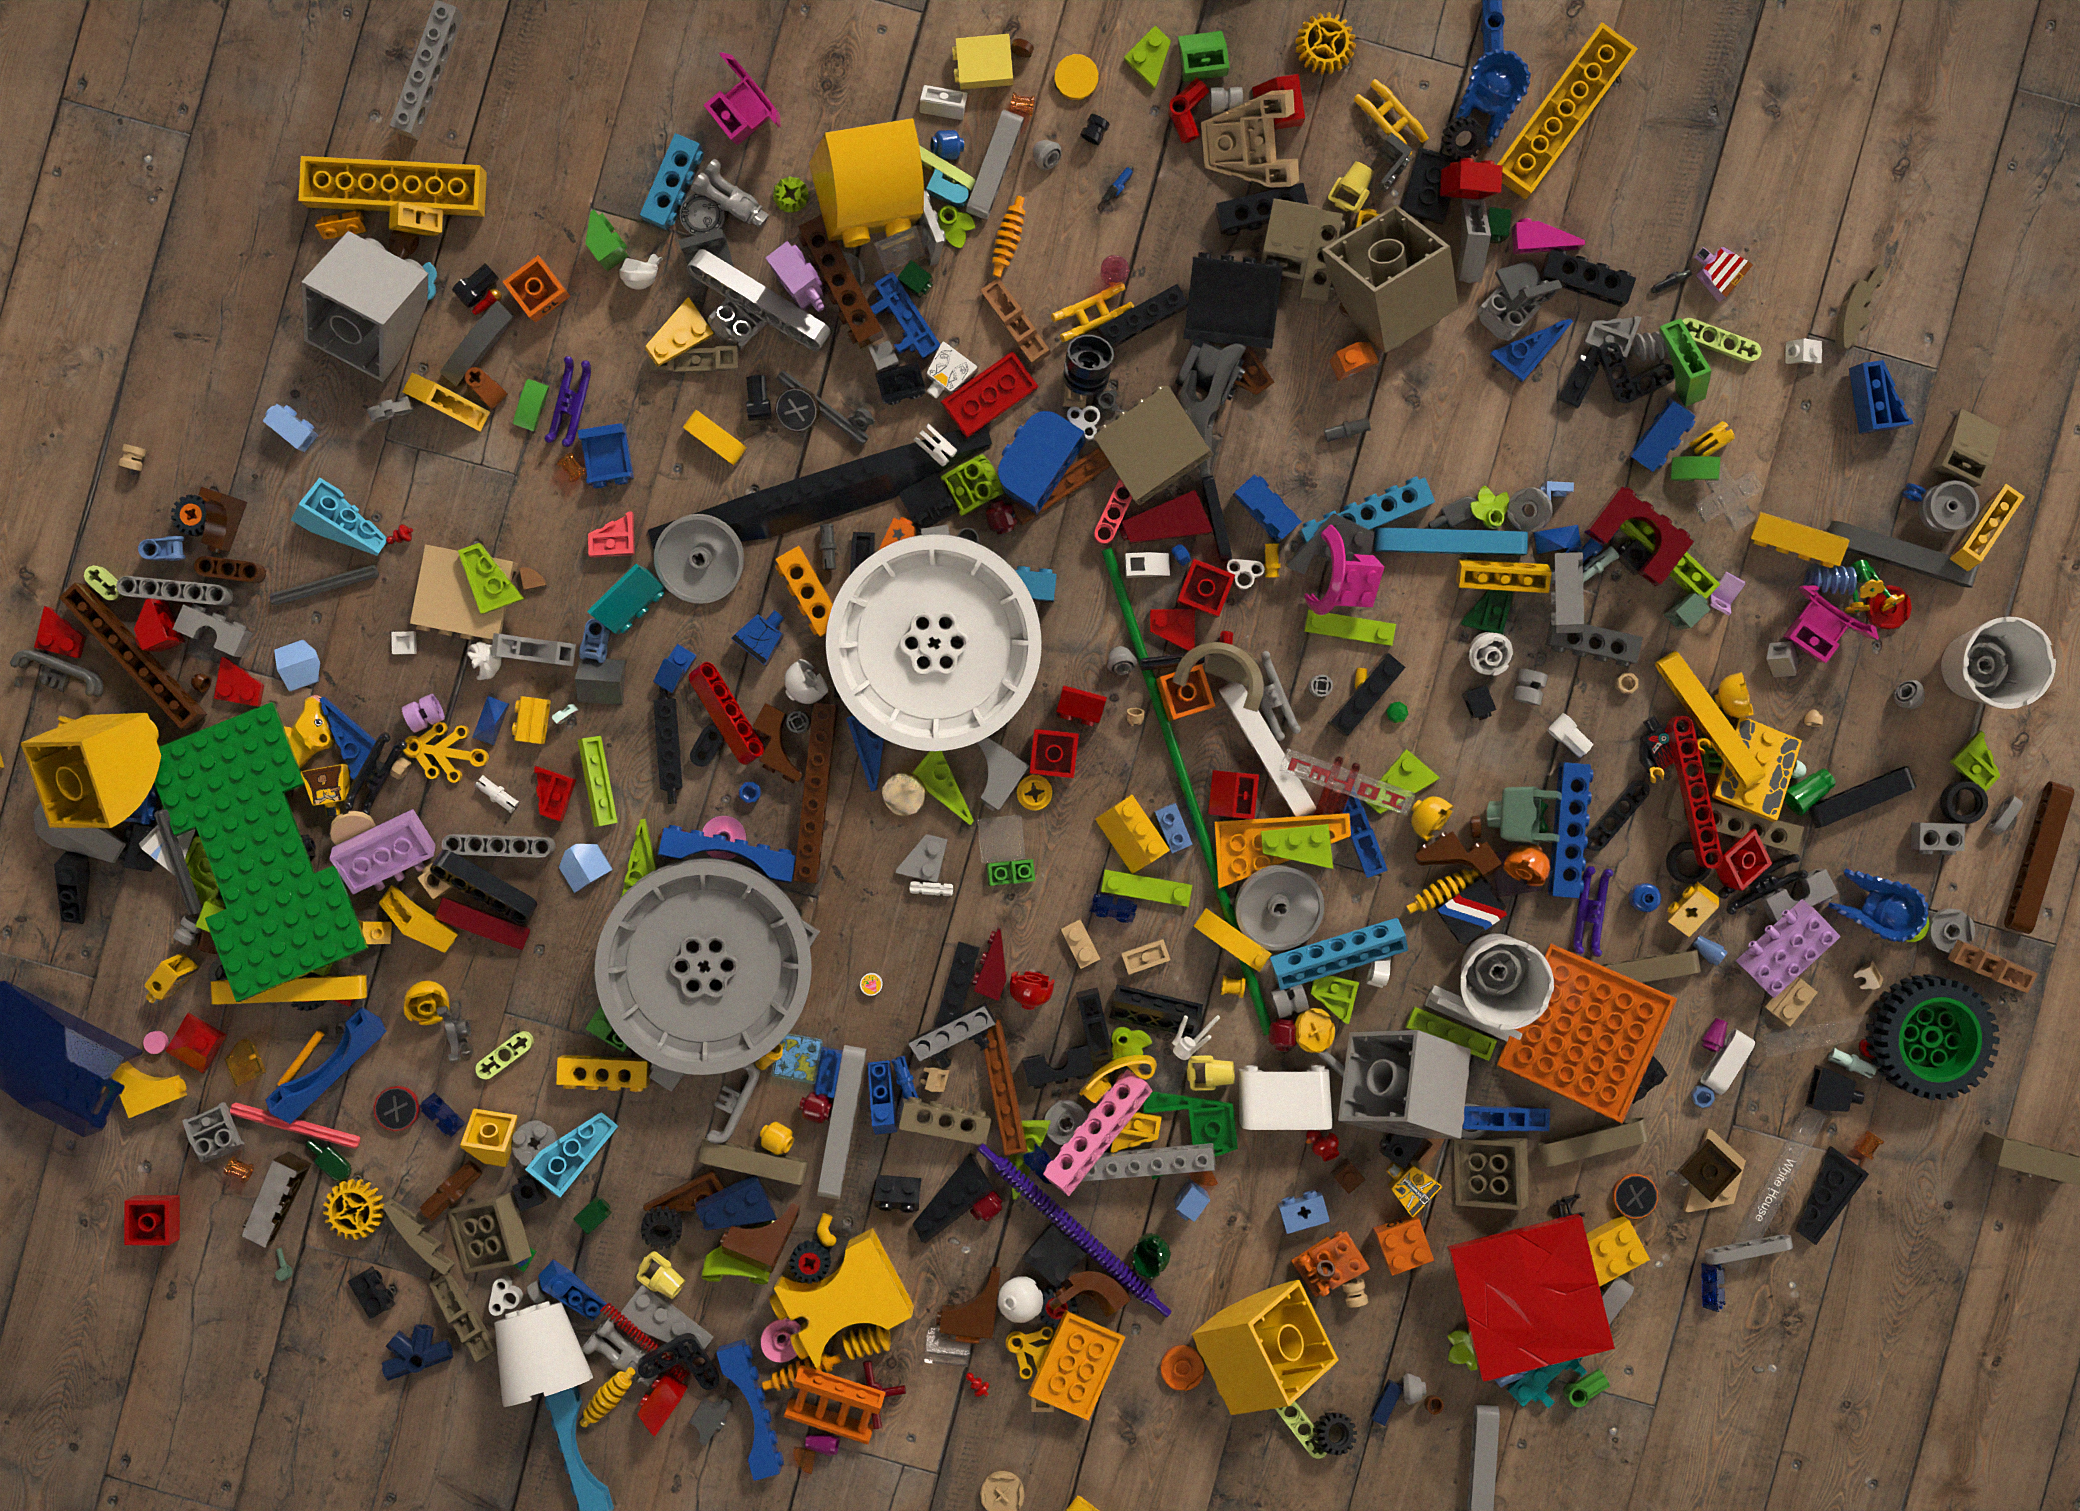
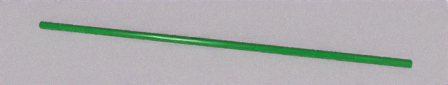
M1109 548L1101 552L1140 665L1142 658L1149 657L1113 550ZM1153 670L1142 671L1225 921L1240 931L1226 886L1220 889L1218 887L1217 860L1172 725L1168 720ZM1238 958L1263 1035H1269L1271 1021L1254 970Z

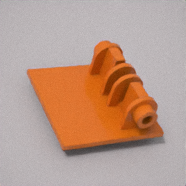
M1341 1230L1336 1232L1334 1238L1308 1252L1316 1265L1323 1260L1331 1261L1334 1264V1276L1330 1280H1326L1332 1290L1370 1270V1267L1347 1231L1343 1233ZM1323 1267L1324 1274H1327V1267Z
M1328 1236L1291 1260L1315 1298L1319 1295L1326 1296L1329 1294L1331 1287L1326 1280L1318 1277L1317 1265L1308 1252L1329 1241L1330 1238Z

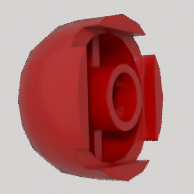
M1019 971L1011 973L1010 993L1017 1003L1022 1004V1008L1034 1010L1035 1007L1042 1006L1050 1000L1054 989V979L1048 981L1049 976L1031 971H1025L1024 975H1018Z

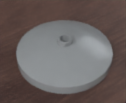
M691 514L673 521L661 533L655 546L654 564L660 581L673 595L691 603H710L723 598L737 585L744 569V551L738 536L725 522L710 515ZM699 553L703 555L704 560L699 559Z
M1272 865L1253 873L1243 883L1235 900V917L1240 930L1245 936L1267 950H1287L1304 943L1318 929L1324 914V898L1320 887L1310 874L1292 865Z

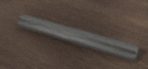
M784 370L776 378L787 389L793 387L806 388ZM814 394L817 403H819L822 416L861 446L867 442L869 437L866 433Z
M371 565L274 592L269 597L272 605H279L376 578L379 576V572L376 566Z
M167 809L155 812L154 816L187 911L190 915L197 914L202 911V907L178 838L173 834L170 826L169 812Z

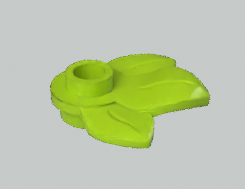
M952 205L943 206L938 212V225L940 230L943 229L946 240L952 246L962 248L966 241L965 231L975 228L972 217L967 213L959 212ZM952 214L953 219L947 221L945 215Z
M1482 486L1477 494V501L1470 503L1472 514L1477 519L1482 520L1487 528H1499L1504 522V514L1508 510V493L1503 492L1495 497L1488 487Z
M1118 1027L1111 1035L1113 1043L1111 1047L1114 1056L1111 1059L1143 1055L1142 1048L1151 1045L1152 1040L1149 1035L1141 1030L1131 1031L1126 1027ZM1120 1037H1126V1040L1119 1041Z
M1456 1330L1450 1333L1447 1337L1454 1346L1449 1351L1448 1360L1454 1364L1466 1363L1471 1371L1478 1369L1469 1333L1463 1330Z

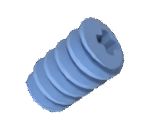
M1813 563L1808 567L1805 574L1804 586L1816 585L1819 588L1821 586L1823 593H1826L1830 587L1832 594H1835L1839 588L1841 595L1845 594L1846 589H1848V594L1852 595L1856 589L1857 576L1853 567L1845 568L1844 566L1836 567L1834 565L1833 568Z

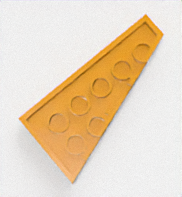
M1350 814L1216 821L1215 836L1219 889L1250 877L1262 868L1290 861L1289 859L1263 854L1261 831L1329 824L1330 841L1333 844L1351 836Z

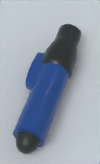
M1132 166L1126 167L1116 181L1108 188L1106 194L1102 197L1105 202L1108 203L1111 198L1117 197L1124 189L1125 182L1133 174L1134 168Z

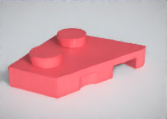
M633 512L625 513L626 516L615 522L611 521L605 524L603 528L596 529L588 534V554L590 558L635 555Z

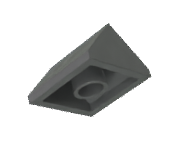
M580 659L575 676L578 702L623 705L626 660L605 659L604 663H599L595 659Z

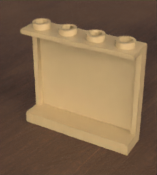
M425 544L410 624L417 625L416 629L428 632H430L431 628L439 629L438 634L452 636V632L461 633L460 638L474 640V636L481 637L482 642L492 644L494 633L501 634L506 606L486 614H480L458 551ZM493 558L509 580L512 581L513 572H517L518 563Z

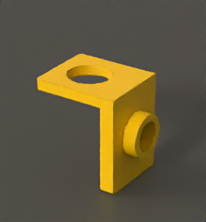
M358 920L367 944L391 943L392 922Z

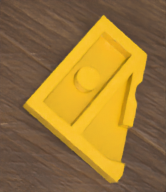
M1136 1112L1111 1143L1110 1152L1115 1153L1124 1148L1135 1147L1144 1142L1158 1140L1162 1117Z

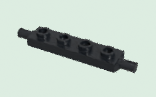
M659 686L660 698L653 700L659 784L661 790L667 791V804H672L671 795L673 797V804H677L676 790L683 788L676 699L669 697V693L665 689V693H663V688Z

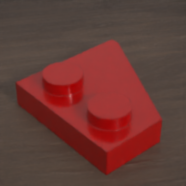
M44 606L34 648L81 659L86 637L80 631L75 630L66 619H62L55 613L52 607Z
M1150 609V632L1187 651L1195 648V609Z
M221 657L214 699L261 707L264 684L251 677L248 672L239 668L229 658Z
M535 766L534 773H537L538 781L536 791L539 797V814L563 822L577 779Z

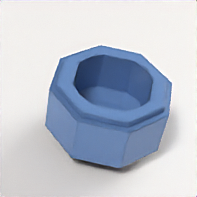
M1705 1085L1695 1086L1691 1092L1693 1103L1700 1108L1710 1107L1715 1100L1713 1091Z

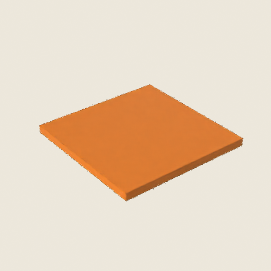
M1550 943L1544 956L1551 967L1554 979V990L1548 1007L1534 1022L1515 1029L1522 1033V1037L1519 1040L1509 1036L1497 1066L1623 1124L1678 999Z

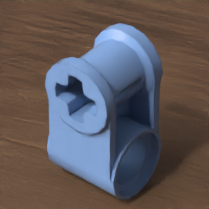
M168 536L146 539L140 542L138 552L141 557L152 561L185 560L186 555L183 554L182 542L185 538L184 536ZM154 545L156 551L150 556L149 548Z
M590 619L585 625L579 656L583 660L590 658L598 660L599 663H604L607 656L610 629L597 619ZM600 624L602 630L598 635H595L594 627Z

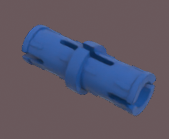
M905 1056L896 1057V1060L892 1059L891 1062L897 1076L896 1082L900 1085L904 1099L908 1100V1097L919 1098L912 1081L914 1077L909 1072Z

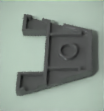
M1333 513L1314 533V536L1298 549L1296 555L1292 559L1289 558L1285 566L1304 575L1315 554L1332 561L1330 549L1321 537V533L1329 525H1333L1342 537L1346 561H1352L1353 554L1371 555L1374 532Z

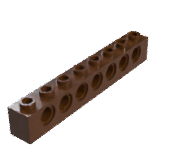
M75 582L59 597L180 729H192L208 715L149 651L138 647L135 636L87 584Z
M813 703L794 881L819 882L838 713L837 705Z

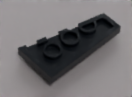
M970 1153L913 1222L921 1242L925 1244L972 1208L974 1204L993 1191L975 1155Z

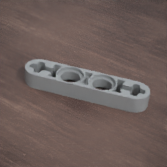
M1776 1235L1705 1250V1256L1708 1264H1721L1787 1251L1793 1248L1790 1235Z

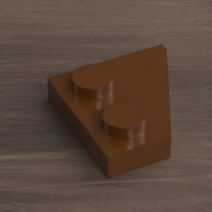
M1250 346L1246 347V350L1240 357L1245 360L1242 365L1245 372L1240 382L1235 380L1234 384L1257 396L1275 382Z

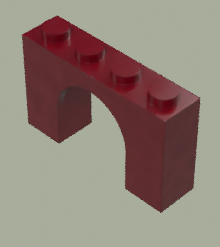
M1620 487L1611 495L1585 529L1584 533L1602 546L1609 542L1619 527L1628 519H1637L1648 524L1655 535V547L1650 557L1637 573L1653 586H1659L1665 581L1694 541L1689 538L1690 534L1687 531L1673 526L1670 518L1656 513L1654 506L1649 502H1642L1635 497L1637 494L1632 489Z

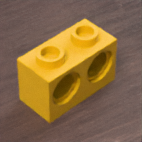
M401 202L390 207L389 229L430 237L442 233L443 210Z

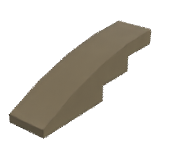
M393 1199L384 1204L383 1209L406 1242L431 1266L443 1275L447 1274L455 1262L437 1251L442 1243L424 1231L428 1223Z
M450 1272L429 1284L448 1323L453 1324L461 1342L467 1344L475 1362H481L495 1353L497 1347L489 1332Z

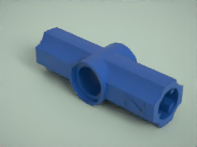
M1482 0V23L1480 29L1483 34V54L1493 49H1504L1503 25L1505 18L1502 13V0ZM1488 21L1496 22L1497 27H1491Z

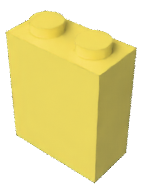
M1009 34L956 38V46H952L953 60H958V68L954 69L955 83L960 82V90L1013 85Z

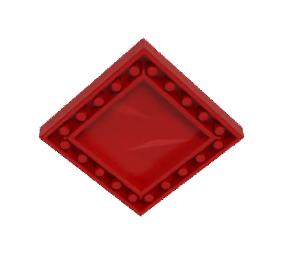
M1579 1214L1447 1246L1479 1376L1483 1382L1615 1349L1583 1219Z

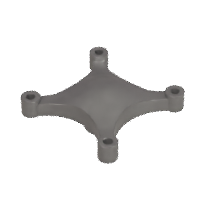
M459 1000L450 1002L452 1013H450L447 1006L437 1008L438 1016H442L444 1019L445 1033L451 1045V1054H449V1061L451 1063L461 1060L460 1050L463 1056L473 1054V1049L467 1040V1037H471V1027L467 1019H461L462 1007Z

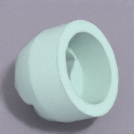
M1796 760L1791 777L1795 779L1804 777L1807 771L1806 766Z

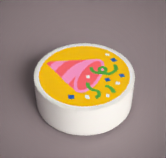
M868 973L860 981L861 990L869 996L878 994L883 986L882 978L876 973Z

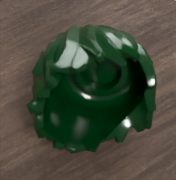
M1147 1233L1142 1235L1138 1239L1139 1242L1134 1246L1132 1257L1135 1260L1131 1264L1135 1266L1139 1275L1152 1280L1160 1276V1272L1166 1269L1171 1252L1165 1239H1162L1157 1234Z

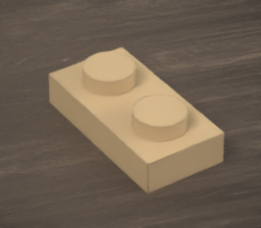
M1081 919L1061 928L1080 969L1100 960Z
M1163 939L1121 953L1128 975L1170 961Z

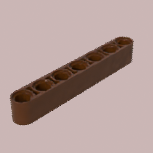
M2049 781L2043 789L2006 912L2004 925L2008 929L2025 934H2030L2034 930L2074 798V788Z

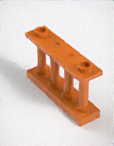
M800 1364L793 1387L799 1388L797 1399H789L784 1417L868 1445L873 1431V1425L869 1424L871 1414L879 1415L886 1392ZM808 1392L821 1396L818 1406L805 1403ZM829 1399L842 1403L839 1414L826 1410ZM850 1406L863 1409L860 1420L847 1416Z

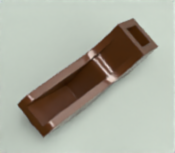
M1453 831L1449 834L1446 832L1440 834L1435 838L1436 842L1429 846L1428 844L1422 845L1416 850L1417 853L1415 854V861L1420 866L1464 864L1475 870L1482 880L1501 869L1502 866L1501 861L1487 841L1483 844L1480 842L1469 848L1470 852L1467 853Z

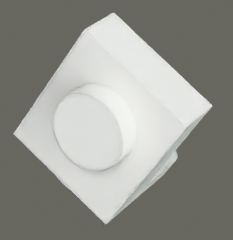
M1803 338L1786 342V364H1821L1822 341Z

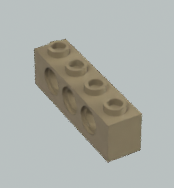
M1317 210L1298 302L1325 306L1328 300H1332L1334 287H1330L1331 278L1326 263L1320 262L1317 255L1323 254V248L1338 240L1339 234L1343 235L1345 221H1342L1343 213ZM1321 233H1330L1332 236V240H1324L1321 236ZM1317 275L1323 277L1324 284H1316L1313 277Z
M908 1097V1100L902 1099L896 1125L900 1130L986 1145L991 1118L983 1110L973 1109V1112L964 1111L965 1108L958 1105H952L949 1108L943 1107L941 1102L930 1101V1104L921 1102L919 1098ZM927 1111L928 1117L925 1120L920 1121L917 1119L919 1112ZM948 1115L950 1116L949 1122L945 1125L939 1124L940 1117ZM963 1120H971V1125L967 1129L960 1127Z

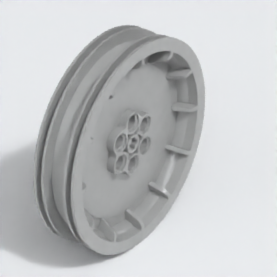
M704 857L685 859L667 864L650 872L629 888L615 905L604 925L595 957L596 989L601 1007L614 1031L628 1047L644 1059L662 1068L684 1074L711 1075L725 1073L742 1068L760 1059L774 1049L793 1028L803 1010L809 992L812 967L807 933L797 909L788 896L772 880L755 869L731 860ZM717 940L721 942L722 948L718 951H713L710 949L709 943ZM689 941H696L699 944V949L694 952L689 951L686 944ZM728 959L733 962L734 966L730 970H724L721 967V962ZM704 960L708 961V966L710 968H705V970H701V965L699 964V962L701 961L703 963ZM685 961L688 968L685 971H679L675 967L676 962ZM714 979L722 982V987L718 990L712 989L709 985ZM696 980L700 986L696 990H690L687 987V982Z

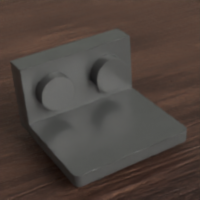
M1392 132L1385 140L1379 152L1386 162L1390 164L1393 162L1395 165L1378 185L1374 192L1377 195L1381 191L1386 192L1397 177L1395 174L1400 175L1411 160L1409 155L1413 149Z
M722 228L678 240L680 249L685 255L687 266L698 250L703 249L734 267L726 235ZM690 275L695 289L706 286Z
M1532 261L1498 269L1495 272L1514 311L1549 301L1562 288L1559 280L1552 282L1545 280L1542 282Z

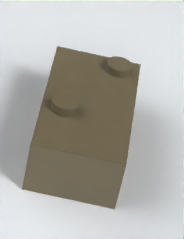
M1989 1132L1984 1133L1979 1158L2001 1167L2018 1170V1175L2032 1178L2034 1174L2050 1178L2051 1181L2064 1185L2065 1183L2080 1186V1156Z

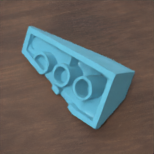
M319 477L298 504L291 520L314 534L377 556L387 543V537L371 521L365 520L358 513L359 509L355 505L351 506L344 499L345 495L338 488Z
M600 1112L541 1150L525 1170L541 1185L560 1198L616 1130L618 1125Z

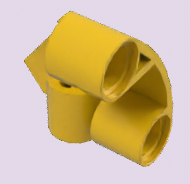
M1132 1055L1115 1059L1093 1073L1089 1082L1081 1089L1079 1094L1081 1096L1084 1094L1091 1102L1097 1103L1111 1088L1108 1073L1128 1066L1139 1078L1149 1079L1154 1075L1157 1063L1153 1057L1148 1055ZM1142 1063L1149 1064L1152 1070L1144 1072L1140 1065Z

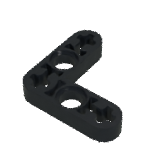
M1604 342L1598 348V357L1613 397L1618 402L1630 403L1671 383L1675 379L1673 366L1666 363H1660L1631 377L1618 344ZM1608 348L1614 350L1613 352H1611V357L1605 356V353L1608 352ZM1619 366L1622 369V375L1614 379L1612 371L1615 367ZM1663 369L1668 370V373H1666V378H1654V376L1661 375L1663 373ZM1643 377H1647L1650 382L1646 389H1641L1639 385ZM1622 386L1629 391L1626 393V398L1620 396L1623 393Z
M691 1333L680 1335L642 1356L638 1361V1373L643 1378H652L684 1360L703 1389L712 1390L719 1384V1374L697 1337ZM685 1342L692 1344V1353H690L688 1346H684ZM665 1352H672L674 1354L670 1360H665L661 1356ZM701 1357L705 1361L702 1365L696 1366L692 1363L695 1358ZM645 1364H648V1366H651V1365H652V1368H651V1369H648L647 1367L644 1368V1365H645ZM704 1371H707L710 1378L713 1377L712 1381L705 1379Z

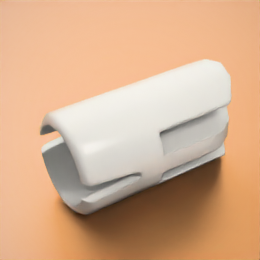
M928 423L925 427L941 442L937 444L923 430L919 434L935 449L932 451L917 437L913 440L941 466H945L949 460L942 451L953 458L957 453V449Z

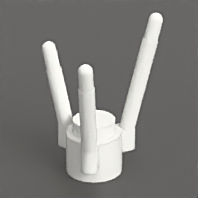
M1185 1015L1177 1035L1172 1041V1044L1175 1045L1173 1048L1174 1054L1182 1060H1188L1193 1053L1211 1039V1036L1208 1035L1201 1040L1220 1019L1219 1015L1194 1040L1187 1036L1181 1038L1188 1019Z

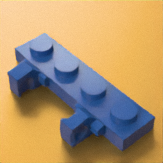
M891 272L875 282L874 286L880 294L876 297L878 302L870 307L875 317L880 312L884 313L887 311L888 314L892 313L904 330L902 342L894 344L898 354L900 355L908 349L911 352L917 350L921 358L925 359L936 352L941 344L895 274Z

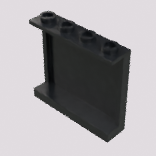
M1198 252V256H1193L1183 339L1195 340L1197 337L1207 342L1238 343L1243 346L1272 349L1283 265H1279V261L1276 260L1256 263L1257 259L1243 257V261L1234 260V256L1221 255L1220 259L1211 258L1212 254Z

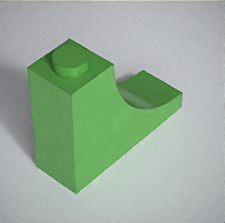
M1679 318L1660 326L1659 332L1666 344L1674 369L1675 391L1684 407L1706 399L1712 370L1684 322Z

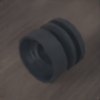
M1081 335L1075 337L1069 343L1062 375L1063 382L1070 390L1085 396L1101 393L1107 387L1114 358L1113 348L1109 342L1099 336Z

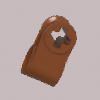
M472 367L465 373L467 384L492 410L508 395L495 380H492L480 368ZM475 375L481 379L479 383L473 378Z

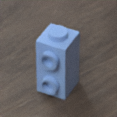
M276 404L270 407L265 414L266 417L263 422L296 449L305 452L318 437V434L313 431L315 427L305 419L299 420L296 417L297 412L288 405L283 407Z

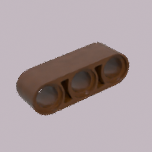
M201 556L194 563L196 573L209 578L260 583L266 577V570L262 565L248 561ZM210 562L211 570L206 572L205 565ZM232 564L233 573L228 575L227 568ZM254 567L256 570L255 576L250 578L249 571Z

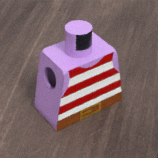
M1702 247L1694 256L1696 260L1704 265L1696 274L1698 279L1718 302L1729 295L1753 266L1752 263L1725 247L1719 248L1714 254H1711Z

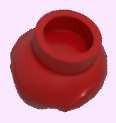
M1320 1130L1307 1131V1140L1305 1142L1308 1144L1313 1143V1153L1322 1157L1324 1162L1330 1161L1340 1154L1337 1149L1339 1139L1334 1133L1329 1132L1328 1136L1322 1137Z

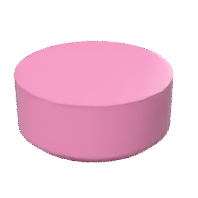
M161 1031L148 1033L143 1040L145 1050L151 1054L163 1052L168 1046L167 1035Z

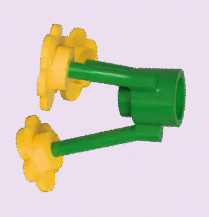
M1859 560L1850 566L1855 569L1858 582H1866L1859 589L1861 598L1868 596L1872 598L1877 593H1884L1887 599L1884 601L1885 605L1881 609L1882 611L1894 607L1905 599L1904 595L1898 597L1895 594L1891 596L1883 581L1879 579L1874 568L1870 567L1867 560ZM1856 585L1855 592L1852 594L1853 603L1849 604V607H1846L1844 610L1846 614L1870 610L1869 605L1859 602Z

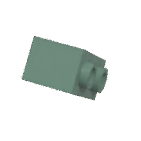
M1693 593L1682 596L1663 615L1677 630L1692 628L1711 609L1707 606L1708 601L1702 595Z

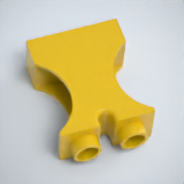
M873 1228L849 1240L845 1250L844 1261L828 1277L808 1284V1282L795 1281L782 1275L774 1286L776 1293L769 1297L771 1306L780 1320L787 1317L791 1321L799 1317L807 1320L802 1323L798 1332L790 1336V1339L798 1357L804 1360L810 1356L816 1368L821 1364L825 1345L842 1328L857 1323H871L889 1330L911 1318L914 1304Z

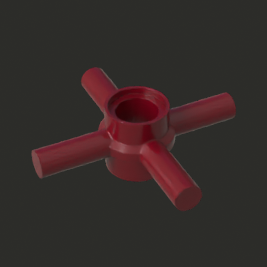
M872 1361L863 1362L866 1379L865 1386L886 1392L884 1398L906 1394L905 1385L883 1388L878 1382H875ZM880 1412L879 1415L872 1413L873 1429L882 1428Z

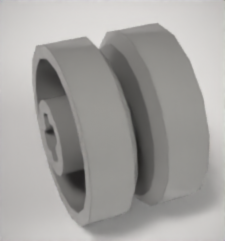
M1950 481L1932 486L1922 495L1923 499L1918 505L1919 517L1923 524L1930 530L1939 533L1967 527L1977 517L1980 507L1979 498L1975 490L1961 481Z

